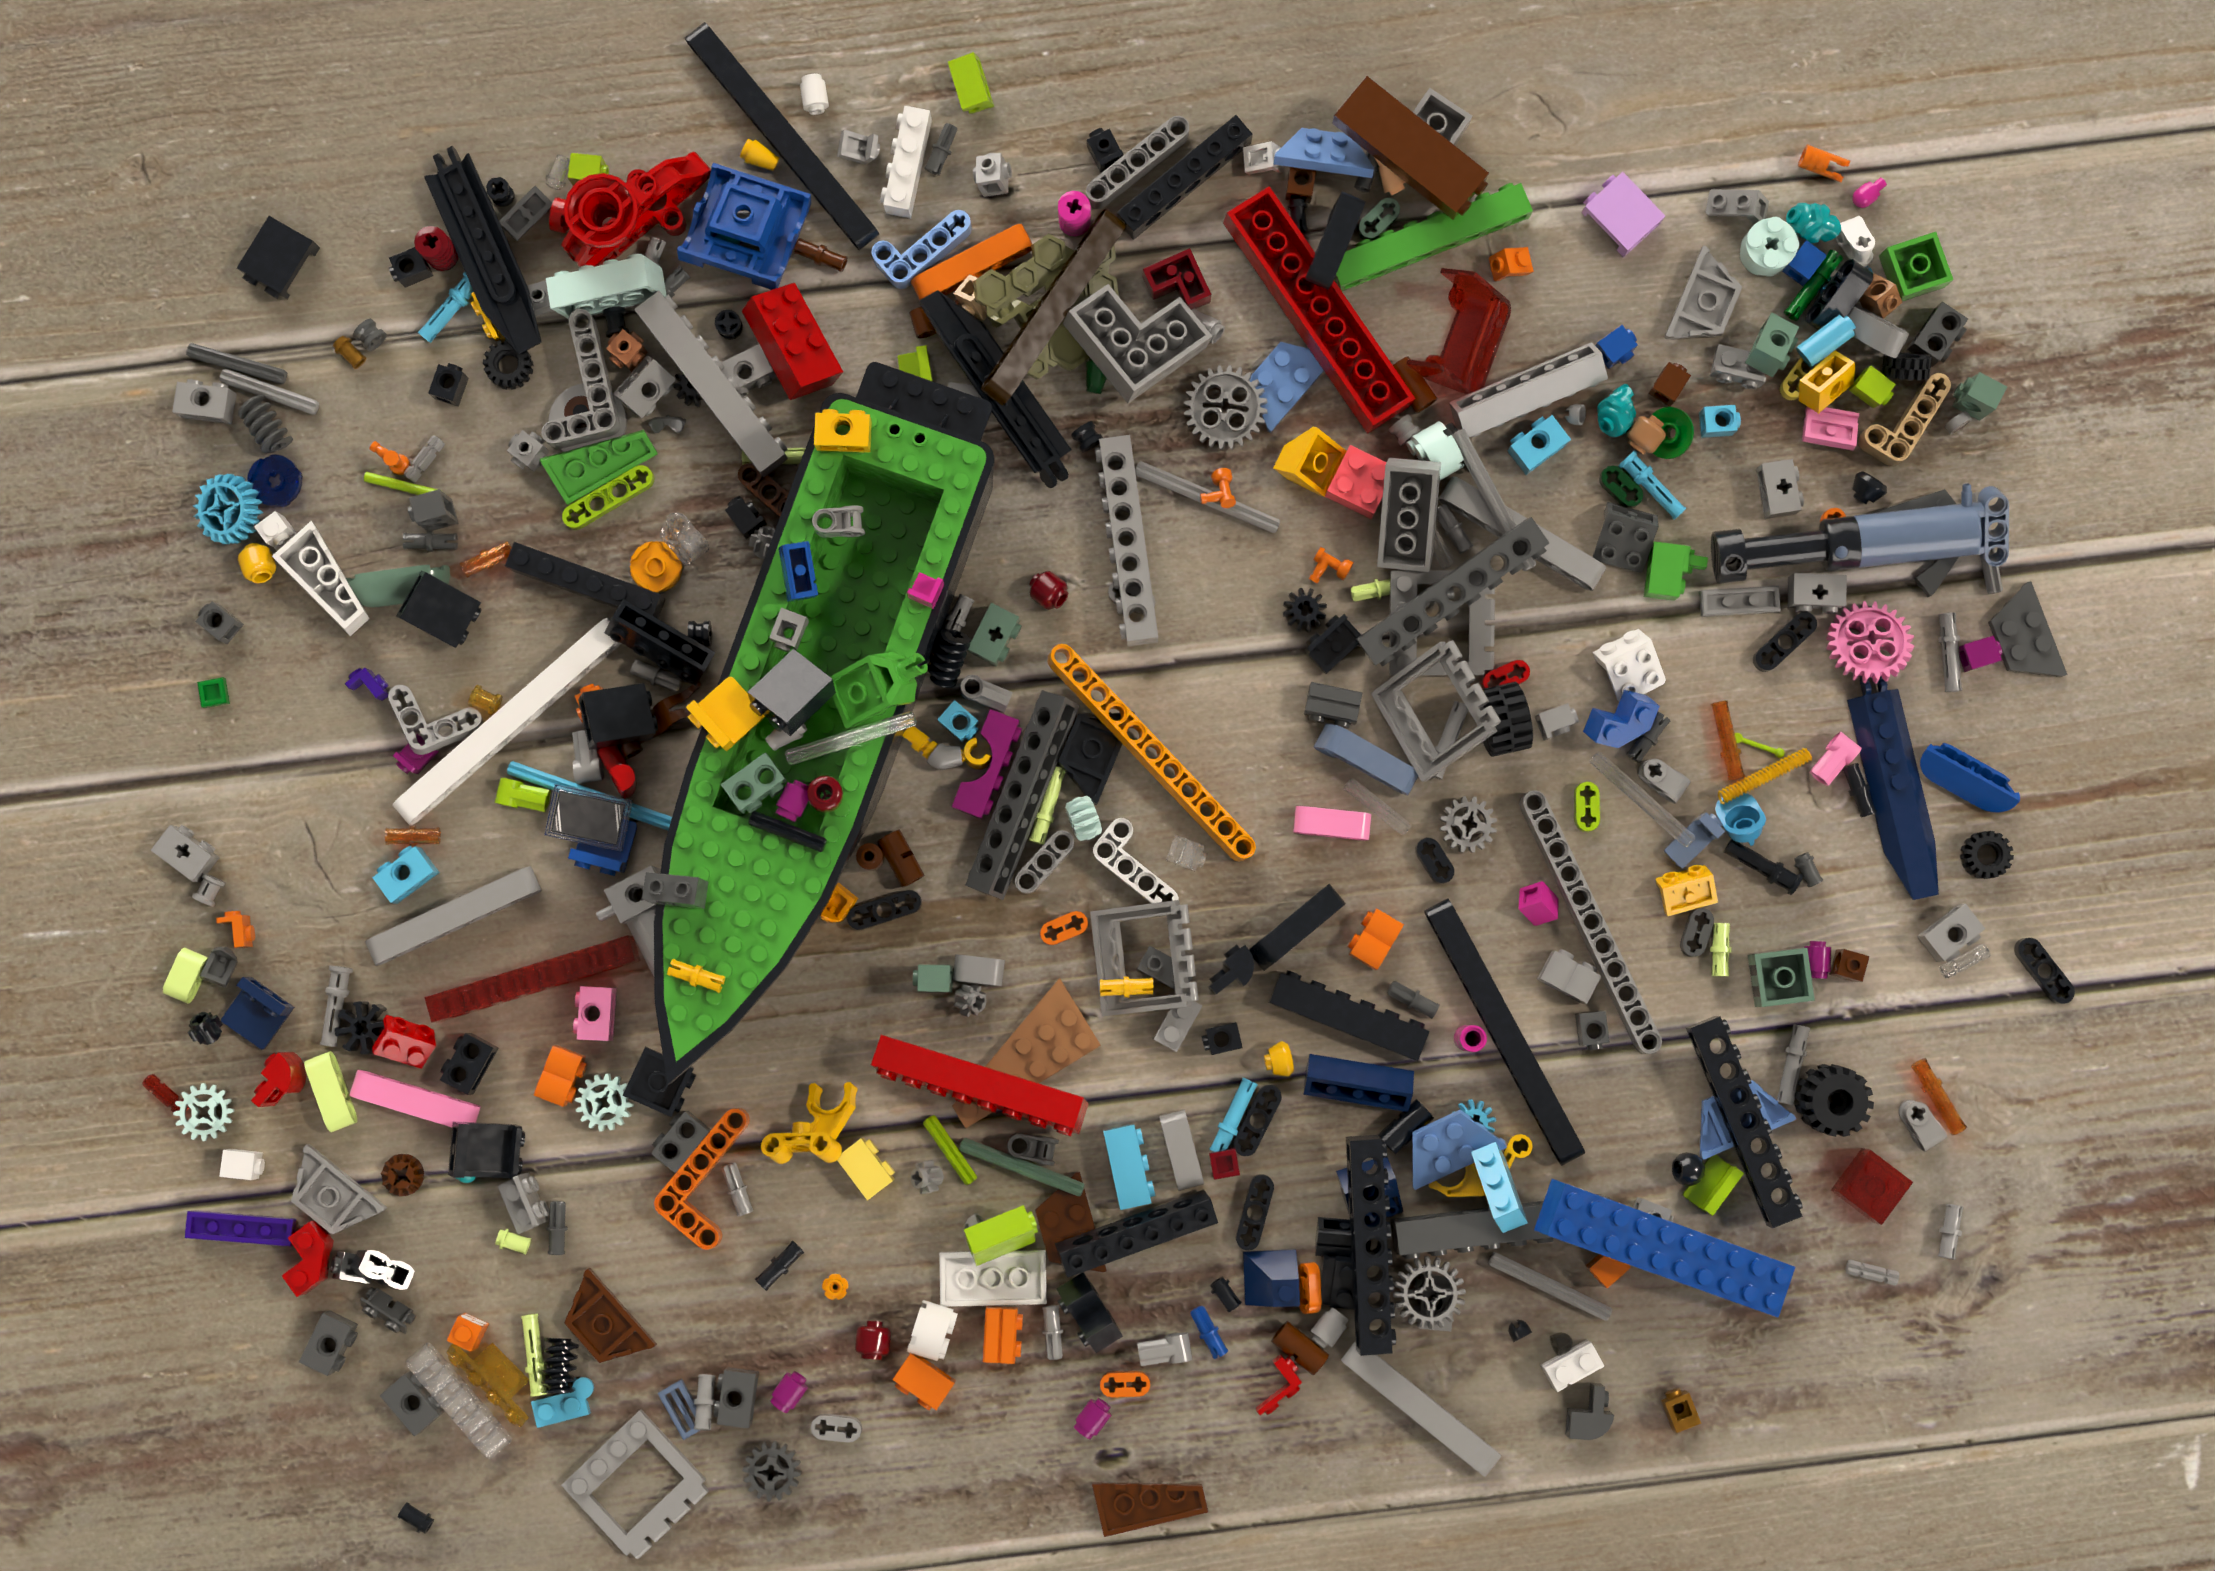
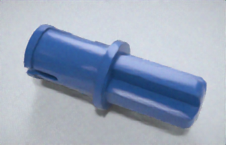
M1204 1306L1194 1308L1190 1314L1201 1333L1199 1335L1200 1339H1204L1213 1359L1218 1358V1355L1219 1357L1223 1356L1228 1352V1349L1217 1331L1219 1329L1218 1326H1214Z

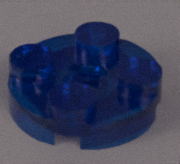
M273 454L264 459L260 458L251 466L247 480L253 484L252 489L259 492L256 499H260L262 504L269 507H287L300 493L303 476L294 462L282 455ZM277 474L280 475V484L272 488L269 478H275Z

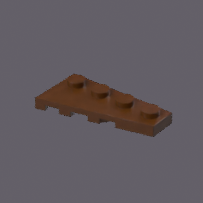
M1092 1482L1104 1537L1208 1513L1202 1484Z

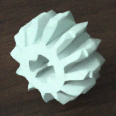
M1077 797L1066 803V813L1074 834L1079 841L1090 840L1101 834V823L1090 797Z

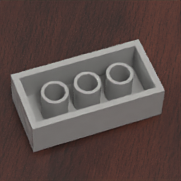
M1388 458L1385 465L1377 567L1430 572L1433 561L1441 462Z

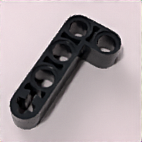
M1344 191L1340 193L1328 217V224L1305 276L1306 281L1326 290L1330 289L1366 201Z
M1329 883L1249 949L1253 959L1265 971L1346 903Z

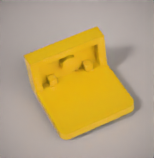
M733 677L726 678L699 703L693 700L686 707L691 712L687 716L698 729L703 726L709 732L706 736L709 742L716 749L721 746L726 751L762 721L765 716H758L749 706L750 699L748 693Z

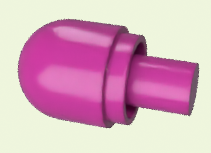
M1880 177L1874 183H1864L1853 193V203L1859 208L1870 206L1880 196L1879 191L1887 186L1885 180Z

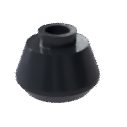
M1861 471L1855 475L1852 490L1856 493L1853 497L1864 504H1867L1869 501L1874 503L1886 495L1887 486L1870 474Z

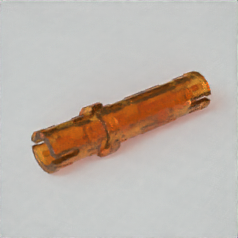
M1728 701L1712 703L1711 707L1722 748L1720 756L1725 761L1728 781L1744 778L1745 774L1740 759L1742 751L1737 746Z
M1923 1058L1913 1063L1911 1068L1923 1085L1921 1089L1924 1093H1928L1949 1128L1951 1135L1964 1131L1967 1128L1966 1124H1964L1943 1089L1941 1078L1936 1077L1927 1059Z

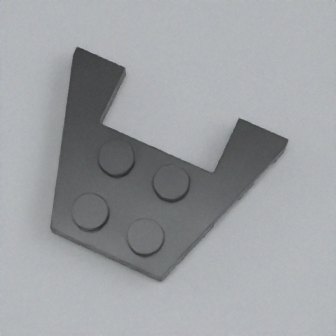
M1944 489L1873 513L1953 505L1956 502ZM1959 557L1935 559L1932 566L1914 578L1927 597L1932 596Z

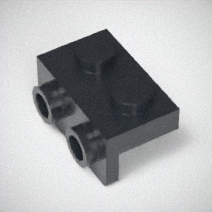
M1345 614L1340 618L1335 615L1325 624L1328 629L1321 635L1315 633L1306 642L1308 647L1305 653L1325 674L1359 645L1356 639L1361 634L1347 620L1348 617Z

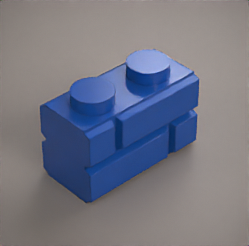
M809 541L786 544L779 547L787 601L803 600L818 596L817 585L814 583L816 579Z

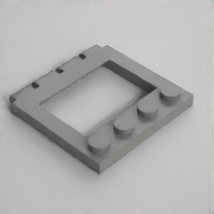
M1453 570L1430 572L1390 571V615L1417 596V584H1435ZM1478 571L1471 572L1469 575L1470 584L1473 586L1479 585L1482 581L1481 574ZM1488 587L1479 593L1481 598L1469 605V662L1466 663L1473 675H1484V670H1494V651H1485V646H1494L1495 625H1485V620H1495V599H1485V594H1495V588L1489 590ZM1410 616L1404 620L1403 626L1405 630L1411 632L1416 629L1417 621L1414 617ZM1390 632V646H1392L1395 643L1396 638L1395 635L1392 632ZM1417 637L1414 638L1416 643L1409 649L1403 651L1400 648L1393 653L1395 658L1389 662V675H1396L1417 659ZM1438 662L1422 675H1447L1442 664Z
M1453 640L1448 643L1439 642L1371 693L1422 782L1428 781L1496 733L1497 729L1495 726L1501 722L1492 706L1484 709L1483 706L1489 700L1479 683L1470 685L1476 678L1466 661L1457 663L1463 656ZM1439 661L1478 726L1440 754L1436 751L1401 690Z
M1179 900L1090 912L1099 995L1100 979H1123L1126 976L1120 922L1167 915L1176 995L1128 1000V998H1124V995L1100 997L1102 1016L1190 1007L1191 1001L1199 1000L1197 981L1189 982L1188 977L1196 976L1194 955L1186 956L1185 954L1186 950H1193L1191 929L1182 928V924L1190 923L1188 904L1180 905Z
M642 1409L561 1485L626 1556L631 1553L636 1559H640L652 1547L651 1542L646 1538L647 1536L654 1542H657L672 1528L671 1524L666 1520L667 1517L676 1524L691 1509V1506L686 1502L687 1498L696 1505L709 1492L703 1484L706 1478ZM649 1440L684 1479L627 1533L591 1493L645 1441Z

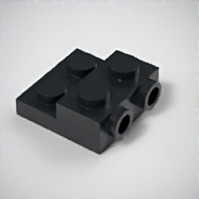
M645 1046L622 1096L672 1117L674 1112L678 1113L684 1103L685 1098H682L681 1095L685 1087L690 1089L695 1080L696 1074L692 1073L694 1067L688 1068L668 1085L663 1054Z

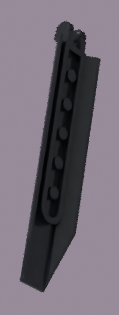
M450 146L447 148V152L452 165L447 167L444 158L439 153L435 154L433 159L439 172H437L438 174L424 176L483 313L516 352L521 354L542 343L529 288L470 154L467 153L461 161L456 149Z
M939 290L919 300L920 306L943 344L981 398L991 403L992 414L1032 471L1040 473V479L1048 488L1057 486V479L1060 481L1068 479V471L1060 458L1072 449L1025 382L1021 381L1013 395L1003 406L981 390L985 380L1004 354L983 322Z

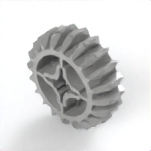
M1429 1256L1424 1257V1265H1421L1420 1260L1415 1258L1414 1263L1416 1267L1414 1269L1408 1263L1404 1265L1409 1271L1407 1275L1401 1271L1398 1272V1276L1404 1279L1403 1282L1394 1281V1286L1401 1288V1291H1395L1392 1295L1395 1298L1402 1299L1395 1303V1307H1405L1400 1312L1403 1318L1411 1314L1408 1319L1409 1324L1412 1325L1419 1319V1329H1423L1425 1321L1428 1322L1429 1330H1434V1321H1437L1439 1327L1443 1328V1318L1446 1317L1452 1323L1454 1319L1449 1314L1452 1311L1457 1315L1461 1313L1455 1305L1456 1303L1460 1305L1465 1304L1463 1299L1457 1298L1458 1295L1466 1293L1465 1289L1457 1288L1464 1281L1462 1278L1453 1279L1458 1274L1456 1268L1447 1272L1450 1268L1448 1261L1440 1267L1441 1259L1439 1257H1435L1433 1265ZM1432 1271L1444 1275L1450 1288L1437 1287L1434 1284ZM1424 1272L1422 1284L1418 1288L1408 1290L1411 1281L1418 1274ZM1430 1285L1431 1289L1438 1293H1435V1296L1432 1295L1433 1298L1428 1301V1298L1420 1293H1423V1290H1426L1425 1288ZM1450 1296L1447 1305L1441 1311L1434 1314L1436 1302L1440 1298ZM1408 1298L1423 1300L1426 1315L1416 1312L1411 1307Z

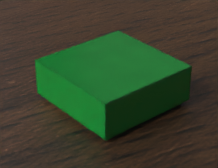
M221 677L197 682L201 708L230 704L226 678Z

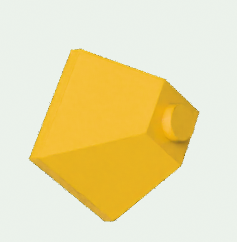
M1312 427L1284 445L1273 469L1289 481L1325 497L1347 450L1319 428Z

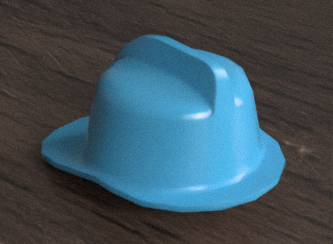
M1743 793V796L1740 795L1736 799L1732 798V801L1725 802V805L1721 804L1720 800H1718L1715 807L1716 814L1729 837L1736 842H1748L1750 846H1753L1754 840L1761 835L1766 822L1765 814L1756 799L1750 794Z

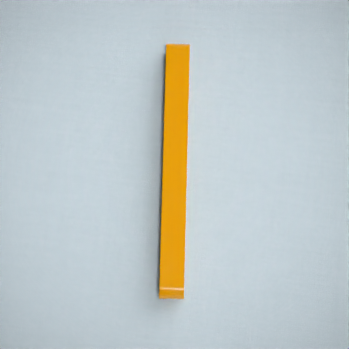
M1066 644L1056 645L1049 653L1047 662L1057 676L1231 859L1240 862L1251 857L1255 852L1256 845L1250 835L1070 646ZM1061 652L1065 654L1067 662H1057L1054 657L1055 653ZM1079 671L1083 673L1085 681L1081 683L1075 681L1072 675L1073 672ZM1097 690L1101 692L1103 701L1097 702L1093 700L1091 691ZM1110 709L1119 711L1121 714L1120 721L1110 718ZM1128 728H1134L1138 731V740L1129 738L1127 735ZM1146 747H1152L1156 750V759L1147 757L1145 753ZM1165 766H1170L1174 769V778L1165 776L1163 771ZM1183 785H1188L1192 788V797L1189 798L1183 795ZM1201 804H1206L1210 807L1211 815L1209 817L1201 814ZM1219 823H1224L1228 826L1229 834L1227 836L1220 834L1218 831ZM1238 842L1246 845V855L1238 853L1236 849Z

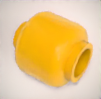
M257 543L248 544L238 555L237 559L242 574L249 581L264 583L270 580L276 571L272 552L265 545Z

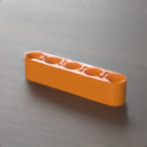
M1016 224L918 274L910 283L919 300L937 290L946 296L956 291L969 274L979 278L990 269L995 271L1032 251V242L1023 225Z

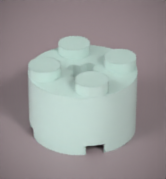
M1779 217L1758 221L1742 239L1740 248L1742 264L1749 272L1755 275L1768 277L1779 274L1793 260L1799 248L1797 235L1794 229Z
M1438 421L1412 436L1411 440L1407 441L1406 444L1413 456L1416 455L1418 460L1441 462L1440 480L1463 468L1464 464L1460 462L1464 460L1452 435L1447 436L1444 434L1443 430L1447 428Z

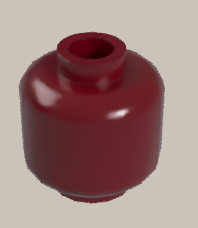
M1045 571L1042 574L1037 573L1029 583L1031 587L1030 597L1047 610L1060 608L1068 598L1067 583L1051 571Z
M827 775L819 776L809 784L807 790L808 800L817 811L823 813L832 812L842 803L843 789L835 778Z
M867 1321V1326H860L857 1329L855 1351L861 1354L863 1359L882 1360V1356H886L890 1352V1329L883 1327V1322Z

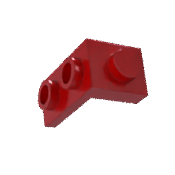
M1280 1354L1273 1359V1363L1288 1383L1256 1407L1259 1415H1262L1264 1412L1266 1415H1269L1279 1407L1278 1401L1285 1396L1289 1399L1300 1390L1299 1385L1302 1381L1295 1373L1299 1368L1290 1357L1285 1359Z

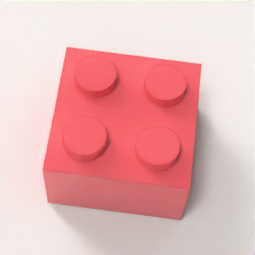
M1350 445L1325 497L1372 519L1383 497L1385 465L1387 462Z

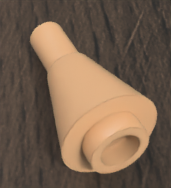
M1376 159L1379 165L1384 193L1390 192L1391 195H1394L1405 188L1403 185L1405 181Z

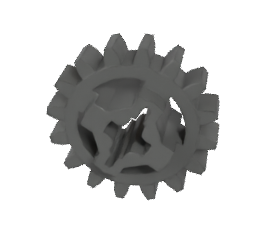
M774 1441L771 1447L766 1442H763L761 1451L757 1447L752 1450L755 1457L749 1455L746 1457L745 1460L750 1465L744 1466L742 1471L749 1473V1475L743 1481L751 1482L752 1485L748 1491L752 1492L756 1489L758 1491V1499L765 1494L767 1495V1501L770 1502L773 1495H776L779 1501L783 1498L782 1492H785L787 1495L792 1493L790 1485L797 1487L799 1484L794 1477L801 1476L802 1471L796 1470L801 1461L793 1460L796 1452L794 1450L788 1453L786 1451L787 1444L778 1448L777 1441ZM768 1454L765 1463L756 1464L760 1457ZM780 1456L786 1460L788 1465H784L782 1463V1461L779 1459ZM771 1465L774 1466L775 1471H778L774 1477H771V1473L766 1471ZM756 1477H760L762 1479V1481L765 1483V1487L759 1483ZM788 1478V1481L783 1486L776 1488L777 1482L780 1479Z

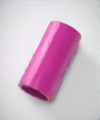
M1463 1025L1454 1033V1043L1462 1051H1480L1487 1042L1485 1031L1476 1025ZM1469 1031L1475 1036V1041L1470 1046L1465 1041V1036Z

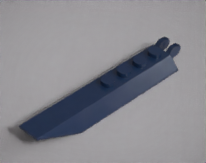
M1859 676L1863 696L1849 699L1847 702L1857 744L1862 748L1860 756L1866 781L1870 786L1869 794L1877 810L1874 815L1883 852L1912 900L1939 895L1935 838L1899 689L1887 690L1888 684L1880 676L1877 683L1878 693L1871 694L1870 679L1868 678L1865 684L1863 683L1862 676Z

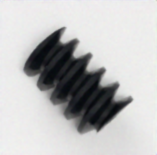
M941 629L939 633L941 638H938L936 641L938 647H935L933 650L934 656L930 659L931 664L928 665L927 671L931 674L930 680L935 685L950 688L957 684V678L961 673L960 669L963 667V660L967 656L966 651L970 647L971 638L957 630Z
M545 1338L544 1341L551 1343L552 1346L544 1349V1352L550 1354L551 1357L543 1360V1363L550 1365V1368L542 1371V1374L549 1376V1379L542 1381L541 1384L548 1387L549 1390L541 1393L569 1394L574 1392L575 1388L568 1385V1383L575 1381L576 1377L570 1375L569 1372L576 1370L577 1366L571 1364L570 1361L577 1359L578 1355L571 1353L570 1350L578 1348L579 1345L572 1342L571 1339Z

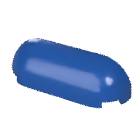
M1943 743L1941 746L1930 744L1923 752L1920 760L1923 774L1930 781L1978 808L1988 812H2005L2014 808L2020 802V794L2013 791L2008 784L2010 779L1956 747L1947 743Z

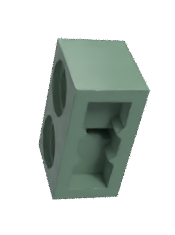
M765 752L723 782L721 786L740 812L744 814L748 811L750 814L762 806L761 801L768 795L774 797L782 792L785 788L783 785L787 780ZM767 770L773 771V781L769 784H762L760 781L761 774ZM745 786L750 787L752 791L750 798L740 800L738 798L739 790Z

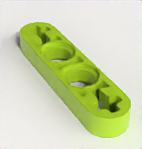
M635 466L566 507L562 513L563 522L573 530L582 529L652 487L655 480L653 472L647 466ZM639 472H642L644 475L648 473V476L645 477L647 482L642 484L641 481H637L633 484L636 489L632 491L626 479L629 478L631 482H634L639 478L637 475ZM618 484H623L627 488L626 494L621 498L613 495V489ZM596 497L604 500V506L599 511L592 510L590 506L591 501ZM582 505H585L587 511L591 514L589 517L585 513L580 515L578 523L574 521L569 522V519L572 518V512L580 514L584 511L581 508Z

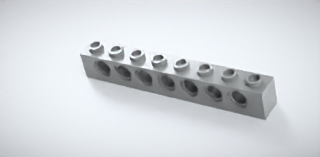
M1130 435L1099 439L1100 447L1095 448L1097 463H1102L1103 472L1098 473L1100 488H1105L1106 497L1102 498L1103 512L1109 513L1110 522L1105 523L1107 538H1112L1113 548H1109L1110 563H1116L1117 573H1112L1114 589L1119 588L1120 598L1116 599L1117 613L1123 614L1124 624H1119L1121 640L1126 639L1127 647L1158 643L1157 623ZM1113 461H1119L1123 466L1119 470H1112L1109 468V464ZM1116 486H1123L1126 492L1118 496L1112 492V489ZM1119 511H1126L1130 516L1127 520L1120 521L1115 515ZM1123 536H1129L1133 539V543L1129 546H1123L1119 543V539ZM1127 561H1133L1137 567L1133 571H1126L1122 565ZM1131 586H1136L1141 592L1139 595L1131 597L1127 595L1126 590ZM1138 611L1144 615V618L1140 622H1133L1129 616L1131 613Z

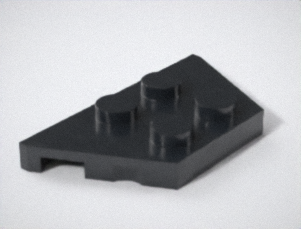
M1109 712L1112 720H1121L1120 713ZM1082 713L1077 715L1057 763L1085 796L1091 798L1094 805H1097L1122 743L1095 714Z

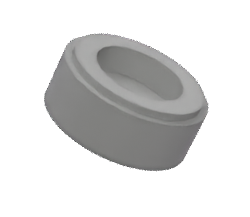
M1964 411L1947 422L1945 428L1950 435L1954 434L1970 423L1972 418L1967 411Z

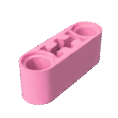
M1296 806L1293 833L1368 841L1371 814Z

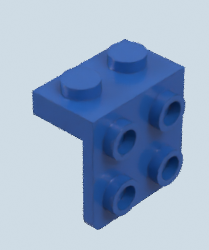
M623 819L621 833L619 832L620 838L618 837V848L614 847L617 845L609 846L600 844L604 842L595 843L586 841L590 839H579L580 842H578L577 848L570 849L568 859L575 860L574 866L589 870L591 865L601 867L600 873L615 876L616 871L625 873L637 824Z

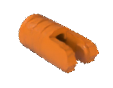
M1807 144L1800 156L1798 167L1841 183L1844 178L1841 174L1826 170L1830 160L1843 167H1848L1851 161Z

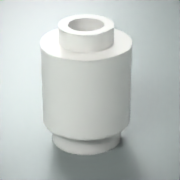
M820 74L803 76L801 78L802 83L800 84L803 109L811 115L824 113V109L829 107L825 81L822 80Z

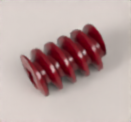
M435 226L424 227L418 231L414 244L419 254L437 271L452 269L458 261V254L451 239L445 232Z

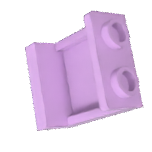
M1622 172L1617 177L1614 175L1609 177L1603 183L1602 187L1604 189L1598 195L1593 192L1583 202L1586 206L1581 213L1584 216L1589 214L1619 245L1617 251L1624 258L1661 224L1665 215Z

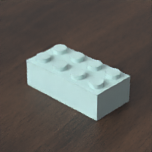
M632 254L627 259L621 261L615 259L606 260L603 262V265L596 267L592 265L581 266L579 271L556 272L553 277L546 278L550 309L568 319L570 314L576 309H584L591 315L602 313L604 309L609 307H630L642 304L657 291H660L664 297L667 296L662 268L642 254Z

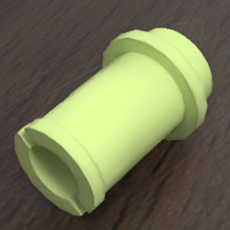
M507 1228L505 1231L500 1229L495 1245L500 1246L499 1249L504 1247L526 1255L531 1238L511 1233Z

